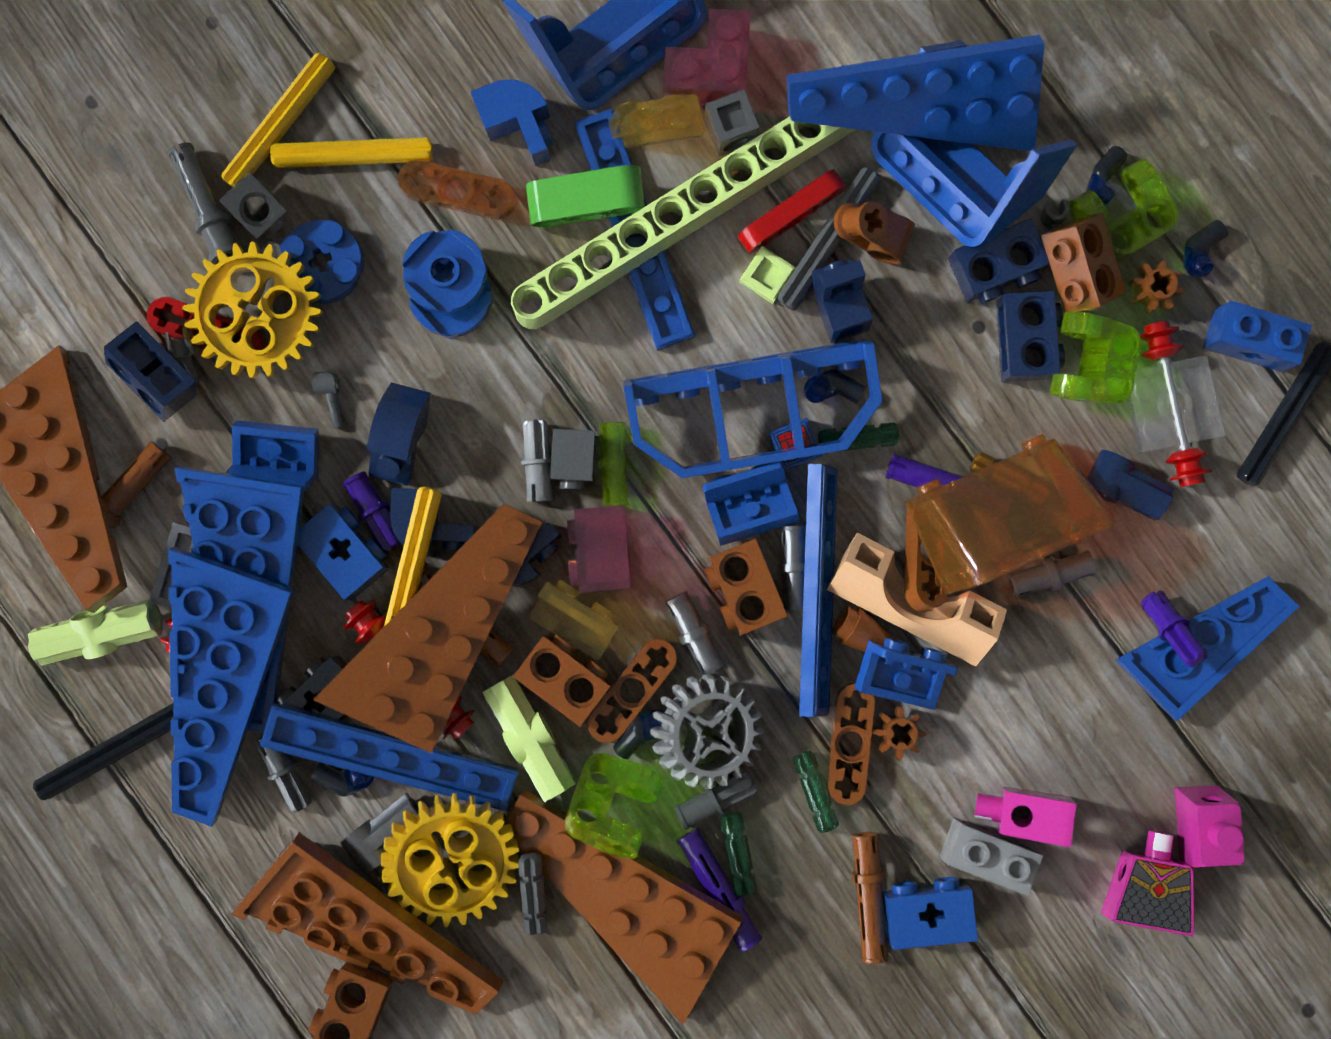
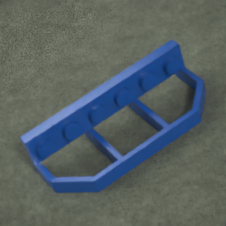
M865 339L623 380L633 444L681 478L847 450L882 402L874 343ZM862 360H865L870 393L869 399L838 440L804 445L793 372L797 371L798 378L822 374L821 367L837 364L838 370H850L862 367ZM781 374H783L794 447L730 458L719 392L741 388L740 381L755 378L758 385L781 381ZM709 387L720 460L683 466L641 437L636 406L660 402L659 395L675 393L676 399L700 395L699 388Z

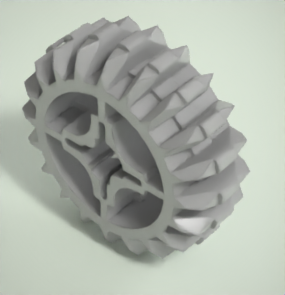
M704 674L699 683L696 678L689 677L686 682L687 690L678 684L672 687L673 693L676 696L674 700L666 696L661 698L662 704L667 706L665 713L660 711L653 713V717L662 722L660 727H654L650 730L652 736L662 739L652 746L653 751L657 754H663L659 763L665 769L672 768L671 777L677 781L684 778L685 784L693 788L700 782L703 788L711 789L714 780L721 786H727L728 773L737 779L742 778L739 766L742 763L747 766L754 765L753 760L748 757L750 750L755 752L761 750L760 745L755 743L753 738L762 735L764 731L763 728L753 725V723L759 720L762 715L760 711L750 709L755 700L750 695H743L744 687L737 683L730 686L728 678L720 676L715 682L712 675ZM709 699H719L714 706L710 705L700 714H694L690 711L692 707L700 702ZM734 719V734L731 740L728 735V726L731 720ZM696 721L711 728V733L718 738V741L703 735V729L695 724ZM682 722L687 729V737L682 744L685 747L683 751L679 743V731ZM713 750H722L724 752L712 761L697 763L700 757L705 759Z

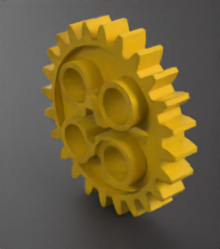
M250 242L248 253H244L241 246L234 243L232 248L233 256L230 257L222 250H216L219 263L215 265L204 259L202 262L208 273L205 276L199 273H192V277L200 284L198 289H185L188 295L195 298L193 304L183 306V310L195 316L194 319L185 323V327L199 330V333L192 338V344L202 345L206 343L207 346L201 356L209 359L218 355L215 365L218 369L222 370L232 362L231 374L239 376L244 367H247L249 378L256 379L259 367H262L267 376L274 377L275 364H278L283 370L289 371L290 366L287 358L292 356L303 361L304 358L298 348L301 345L313 348L314 344L306 336L308 332L317 333L321 331L318 326L311 323L312 318L323 315L322 310L311 305V303L322 298L321 294L307 291L315 282L312 276L300 278L299 276L305 266L298 262L288 267L291 261V254L285 251L276 259V249L271 244H268L263 254H260L259 246L255 242ZM244 272H253L256 277L255 286L248 292H239L237 288L238 277ZM269 279H274V285L272 286V288H270L264 294L263 298H261L262 294L264 293L267 281ZM282 293L290 294L293 303L291 309L285 314H276L273 309L274 299ZM249 303L251 305L258 304L257 307L262 311L259 318L255 316L250 317V314L245 310ZM231 307L234 312L233 322L226 328H219L215 322L217 312L221 308ZM244 324H246L241 334L240 341L234 343V335L241 330ZM266 328L271 335L270 344L263 350H255L251 338L255 331Z
M457 793L452 794L449 804H443L441 797L435 795L434 807L431 808L422 800L418 801L419 814L417 815L408 810L403 811L405 825L392 823V835L394 837L384 838V850L387 852L381 853V866L385 867L382 869V881L389 883L387 885L388 896H398L397 903L400 906L406 908L411 905L410 912L415 917H418L422 912L426 913L427 925H431L436 916H441L444 927H448L451 917L454 916L458 917L462 925H466V914L470 912L479 920L482 919V906L486 905L490 909L496 910L495 895L504 898L509 896L505 883H516V875L513 869L519 868V858L515 854L519 852L517 839H512L514 836L512 825H503L505 821L501 811L491 816L492 811L489 802L484 803L477 809L475 798L472 795L465 804H459ZM459 830H466L470 832L467 836L462 838H455L451 836L454 832ZM434 831L439 832L444 840V845L451 861L458 863L459 875L468 886L467 889H463L460 886L450 860L447 857L443 858L442 845L434 836ZM420 849L431 851V853L423 857L413 855L415 851ZM478 864L487 865V867L481 871H473L470 869L474 865ZM439 883H446L449 885L447 888L442 890H436L432 888L434 885Z

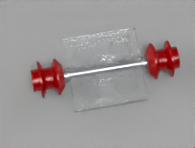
M1169 321L1146 325L1143 327L1145 333L1137 336V339L1147 341L1148 350L1142 353L1141 357L1150 361H1156V366L1127 371L1121 374L1139 454L1174 447L1175 450L1180 451L1172 453L1165 463L1175 465L1177 474L1169 480H1178L1180 487L1206 482L1204 474L1212 472L1210 469L1202 468L1201 459L1208 452L1200 448H1189L1193 447L1192 443L1225 436L1207 355L1173 362V358L1170 357L1176 356L1183 348L1182 344L1174 343L1172 334L1179 330V326L1170 327Z

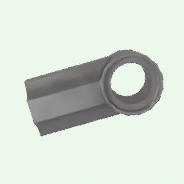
M405 793L372 821L370 819L340 842L341 846L365 876L381 864V853L387 852L384 850V838L394 837L392 835V823L405 825L403 819V811L405 810L415 815L419 814L417 801L408 793Z

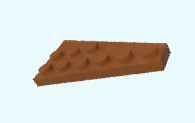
M58 345L0 390V481L84 609L95 613L126 589L127 583L116 540L111 538L106 518L109 512L106 500L101 498L97 480H100L86 421L81 419L76 400L79 394L76 383L71 380L68 368L70 363L68 351Z
M503 503L313 700L432 753L542 521Z
M524 790L505 825H512L514 833L512 839H517L518 847L524 853L536 852L542 856V873L684 1025L744 916L548 802H544L536 795Z
M300 832L238 903L231 914L243 920L248 915L267 922L266 929L280 935L283 930H287L302 936L307 946L367 970L369 965L390 972L388 979L402 985L405 979L426 987L429 996L475 1015L499 993L503 980Z

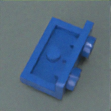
M237 420L232 425V466L226 471L227 474L305 486V489H309L317 478L319 466V429Z
M781 461L756 465L751 470L731 476L722 475L702 486L706 505L720 546L799 522V514L788 487L785 470Z
M886 637L884 644L868 640L854 688L862 693L935 710L945 675L956 676L959 667L946 661V653L932 648L923 647L921 653L909 650L910 644Z

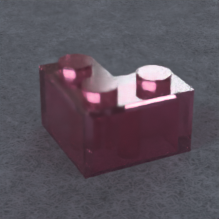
M709 8L707 49L666 47L663 84L664 104L705 106L706 103L745 89L746 92L751 11Z
M625 506L575 509V519L567 520L569 544H577V550H575L576 559L568 561L570 584L579 586V593L583 594L633 589Z

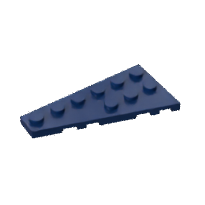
M1040 35L789 74L786 75L788 113L791 121L1032 151L1035 149L1045 43Z
M175 467L177 483L180 482L185 503V505H182L185 521L189 522L194 546L191 549L192 553L292 589L305 486L189 467ZM289 609L248 731L264 733L272 704L278 699Z
M171 547L168 549V562L171 564L172 586L169 587V603H172V630L169 631L170 697H173L171 735L174 736V761L171 763L172 813L212 827L218 820L295 590L183 549Z

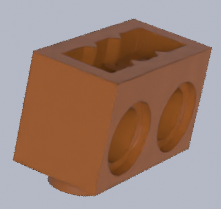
M1103 212L1067 221L1041 235L1065 314L1102 307L1126 292Z
M756 539L708 558L711 566L704 570L713 592L721 589L727 605L720 607V610L729 630L737 628L739 635H743L788 617ZM740 558L745 562L747 574L743 580L735 582L726 577L724 565L728 559ZM747 596H755L762 602V614L755 620L745 619L740 612L741 601Z
M556 634L553 639L544 635L513 677L581 727L612 684L606 680L610 673L591 659L584 664L572 655L576 648L560 635ZM552 653L558 657L560 669L555 676H545L540 672L538 660L542 654ZM585 678L592 683L594 694L591 699L579 701L573 697L571 685L575 679Z
M348 962L340 970L334 968L324 989V993L330 995L324 1010L317 1009L308 1033L314 1035L313 1039H339L332 1031V1024L341 1023L348 1028L350 1032L349 1039H371L394 981L388 979L389 975L370 967L366 970ZM348 983L360 984L366 992V998L363 1000L352 998L347 990Z

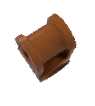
M875 201L866 202L863 205L853 202L845 203L837 209L834 216V228L842 239L863 249L872 258L892 265L901 264L915 227L913 221L896 214Z

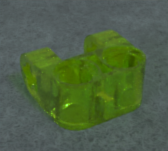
M1143 158L1122 169L1121 172L1123 184L1136 204V208L1114 220L1100 197L1092 190L1083 192L1069 202L1070 211L1074 219L1103 212L1110 239L1111 233H1118L1124 237L1126 241L1125 249L1116 247L1112 242L1117 263L1157 241L1169 232L1178 221L1177 207L1154 167ZM1147 212H1152L1159 217L1161 222L1160 228H1155L1148 223L1146 218Z
M1076 311L1064 312L1060 334L1084 340L1078 376L1053 374L1049 395L1065 400L1086 403L1118 404L1127 401L1133 391L1141 348V339L1137 330L1130 325L1095 314Z
M607 753L592 755L584 765L566 813L564 822L566 831L574 839L582 841L598 850L625 859H635L639 854L644 839L643 832L637 827L609 817L607 814L615 792L641 802L650 803L656 801L663 783L662 776L651 768ZM600 773L606 776L609 783H597L591 778V774ZM578 810H588L595 816L596 820L591 822L583 821L576 812Z

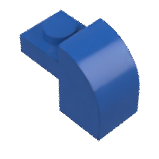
M508 79L496 81L471 91L472 98L490 142L521 130L535 166L550 161L547 147L553 145V142L543 121L550 118L544 98L534 87L522 81Z

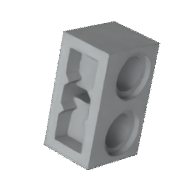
M953 818L939 857L949 866L1029 896L1043 855L1030 847Z

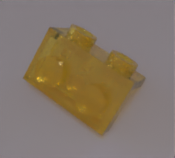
M697 94L686 96L668 95L658 100L644 102L639 100L628 101L616 106L609 121L612 139L622 137L623 145L626 148L702 137L705 133Z
M561 579L557 585L546 582L538 595L540 597L539 601L530 613V619L555 635L558 634L563 640L593 659L599 660L620 628L618 624L613 622L617 614L598 602H595L592 608L578 600L581 592Z

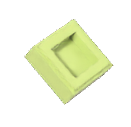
M762 246L740 278L739 283L771 304H774L796 267Z

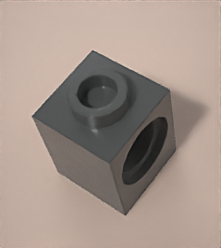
M745 89L705 104L704 120L719 157L737 150L758 136L760 127Z
M250 172L220 199V202L256 239L262 234L267 238L271 237L286 222L281 216L287 210ZM261 197L267 202L268 211L262 219L253 220L245 215L244 204L249 198Z
M553 429L550 479L553 482H560L561 490L584 491L585 484H594L597 438L595 431Z

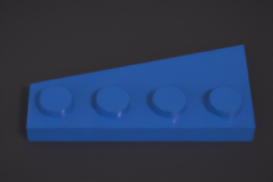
M1268 576L1189 619L1190 626L1188 628L1207 652L1206 660L1198 666L1191 668L1184 664L1168 641H1162L1159 636L1119 657L1115 661L1174 721H1178L1300 606Z

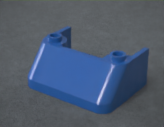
M502 0L531 50L570 99L585 110H593L603 105L695 34L704 24L707 14L706 5L703 0H609L572 30L568 31L565 24L555 16L546 15L536 19L515 0Z
M962 40L921 47L917 54L965 47L967 45ZM874 132L871 139V150L875 160L950 233L968 247L988 243L1040 201L1077 147L1073 140H1068L1033 149L1026 161L1016 164L1006 176L973 144Z

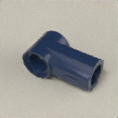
M1101 450L1082 488L1101 500L1110 503L1118 502L1154 521L1159 520L1173 499L1174 488L1134 468L1135 464L1129 459L1108 450Z

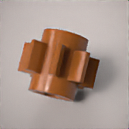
M1164 260L1158 263L1154 270H1152L1149 264L1145 263L1138 268L1142 278H1133L1128 282L1130 287L1135 288V297L1131 300L1132 304L1140 302L1146 306V314L1155 311L1158 304L1164 311L1174 307L1170 297H1177L1184 293V289L1178 287L1177 278L1181 272H1173L1167 269L1166 261ZM1157 282L1161 289L1154 292L1150 285Z
M896 706L895 716L889 717L882 712L879 713L880 718L884 722L881 728L872 730L873 734L882 736L884 740L878 749L881 752H885L892 746L894 748V755L898 760H902L903 750L910 749L918 754L920 751L915 743L918 737L927 736L926 732L917 729L915 726L920 716L914 713L907 719L904 718V710L901 706ZM894 724L902 727L907 725L903 731L907 738L903 742L898 739L891 741L894 736L891 728Z

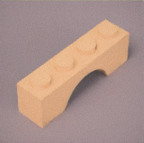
M856 533L839 560L827 590L946 652L977 666L998 640L1007 609L970 590L957 596L947 597L944 604L931 610L920 612L913 609L905 598L904 579L896 568L895 552Z

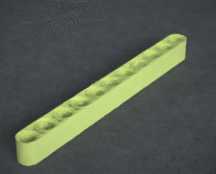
M789 116L519 285L511 296V306L517 321L528 329H538L545 326L857 129L791 121ZM803 127H811L817 131L818 136L806 138L800 134L799 130ZM776 148L784 153V157L779 160H772L764 152L767 149ZM742 169L750 175V178L746 181L738 182L730 177V173L734 170ZM701 191H709L716 196V199L711 203H701L695 198V195ZM674 212L682 220L676 225H666L660 218L665 213ZM632 234H641L647 238V242L640 247H631L625 241ZM599 255H605L612 259L611 265L605 269L593 268L590 263ZM563 277H572L577 281L576 287L568 292H562L555 286ZM528 299H538L542 302L541 308L536 313L526 314L521 311L522 304Z

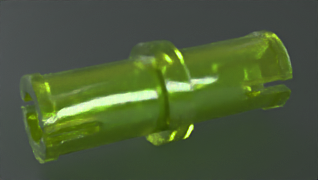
M625 422L599 423L601 460L597 461L598 469H602V506L629 505L626 468H630V459H626Z

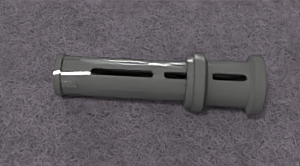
M190 142L180 143L178 145L182 153H178L176 147L173 146L168 150V155L172 159L197 217L194 226L197 235L203 236L210 252L208 260L216 265L219 263L216 250L220 249L229 257L233 256V244L237 242L230 228L232 221L228 213L220 210L194 151L193 144ZM238 244V245L241 246V248L243 249V251H244V253H245V250H244V248H243V245Z

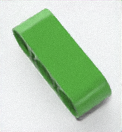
M637 165L615 166L534 180L526 184L530 225L532 227H553L633 214L645 207L641 168Z

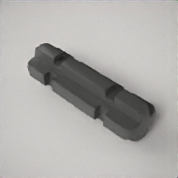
M536 852L524 853L520 855L518 862L519 876H521L520 888L522 910L524 913V931L528 935H541L546 932L548 925L547 913L545 911L546 901L542 875V856Z

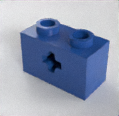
M1229 301L1213 311L1203 349L1283 372L1301 365L1312 325L1235 301Z
M329 503L299 529L298 546L344 600H354L390 569L384 562L388 555L381 549L374 538L371 537L367 541L357 528L362 524L347 506L340 509L338 506ZM340 541L352 544L347 549L351 555L349 558L337 556L341 551L338 545Z
M942 877L934 879V885L917 887V882L904 881L892 884V890L882 891L887 941L892 949L978 941L972 889L965 882L959 883V878ZM931 902L937 910L932 911L930 914L931 919L926 920L919 912L926 911L927 903Z

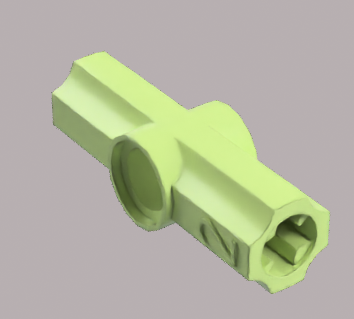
M151 599L112 609L102 606L95 613L84 610L75 614L69 620L34 628L28 633V650L32 659L39 662L41 666L81 655L85 659L98 658L117 650L121 645L159 636L163 631L162 615L158 605L154 604Z
M513 675L482 692L485 700L494 712L493 714L504 730L502 731V736L515 760L520 765L523 764L544 802L576 784L566 762L555 746L557 742L542 714L539 711H535L521 684Z

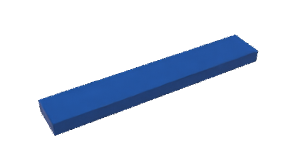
M612 108L574 121L591 171L615 166L633 165ZM644 196L645 206H647L648 204ZM633 214L609 217L611 227ZM632 234L625 242L631 247H640L647 242V238L641 234ZM661 251L655 257L650 258L628 273L656 351L695 338L694 330L665 251Z
M808 464L799 716L805 717L827 716L830 710L834 593L828 591L827 588L834 574L838 470L824 464Z
M274 702L260 743L261 747L451 797L453 793H457L458 799L467 801L472 795L475 798V804L483 805L489 802L491 808L507 812L519 774L518 769L436 746L432 753H429L385 732Z

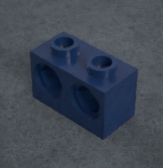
M1031 218L1005 228L988 243L975 247H968L966 245L959 247L948 257L949 264L966 303L978 298L981 304L992 301L1004 294L1002 288L1017 283L1018 288L1033 284L1042 279L1040 272L1050 265L1045 248ZM1015 248L1022 250L1027 256V265L1016 264L1010 256V250ZM974 264H981L987 267L990 272V280H978L973 275L972 266Z
M1054 291L1003 294L996 301L1001 382L1050 380L1059 375L1060 368H1063L1065 364V350L1063 344L1058 343L1057 327H1060L1062 323V308L1059 302L1055 303ZM1027 307L1036 311L1039 317L1037 326L1029 325L1023 320V308ZM1026 348H1033L1040 353L1042 359L1040 367H1034L1027 363L1024 356Z
M137 321L104 346L105 364L163 422L195 397L196 380Z

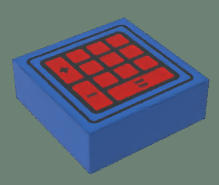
M808 418L800 420L804 445L817 443ZM790 424L768 433L774 450L794 447ZM822 454L781 462L784 470L787 471L822 457Z

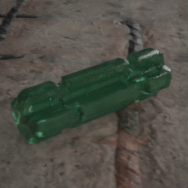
M881 423L879 427H875L874 424L865 425L847 450L875 448L877 444H881V447L895 446L899 443L897 423ZM841 427L840 431H836L835 428L820 430L818 432V443L838 440L847 427Z
M804 751L795 755L793 763L796 772L802 776L799 780L811 812L815 813L813 819L817 830L820 833H825L839 827V821L835 810L830 808L832 802L822 774L817 772L816 768L819 765L815 754L812 751Z
M740 812L725 814L721 816L720 821L722 831L727 835L724 841L730 871L735 875L732 878L734 891L737 896L754 894L758 888L755 875L751 874V870L754 868L748 838L743 834V831L746 830L743 815Z

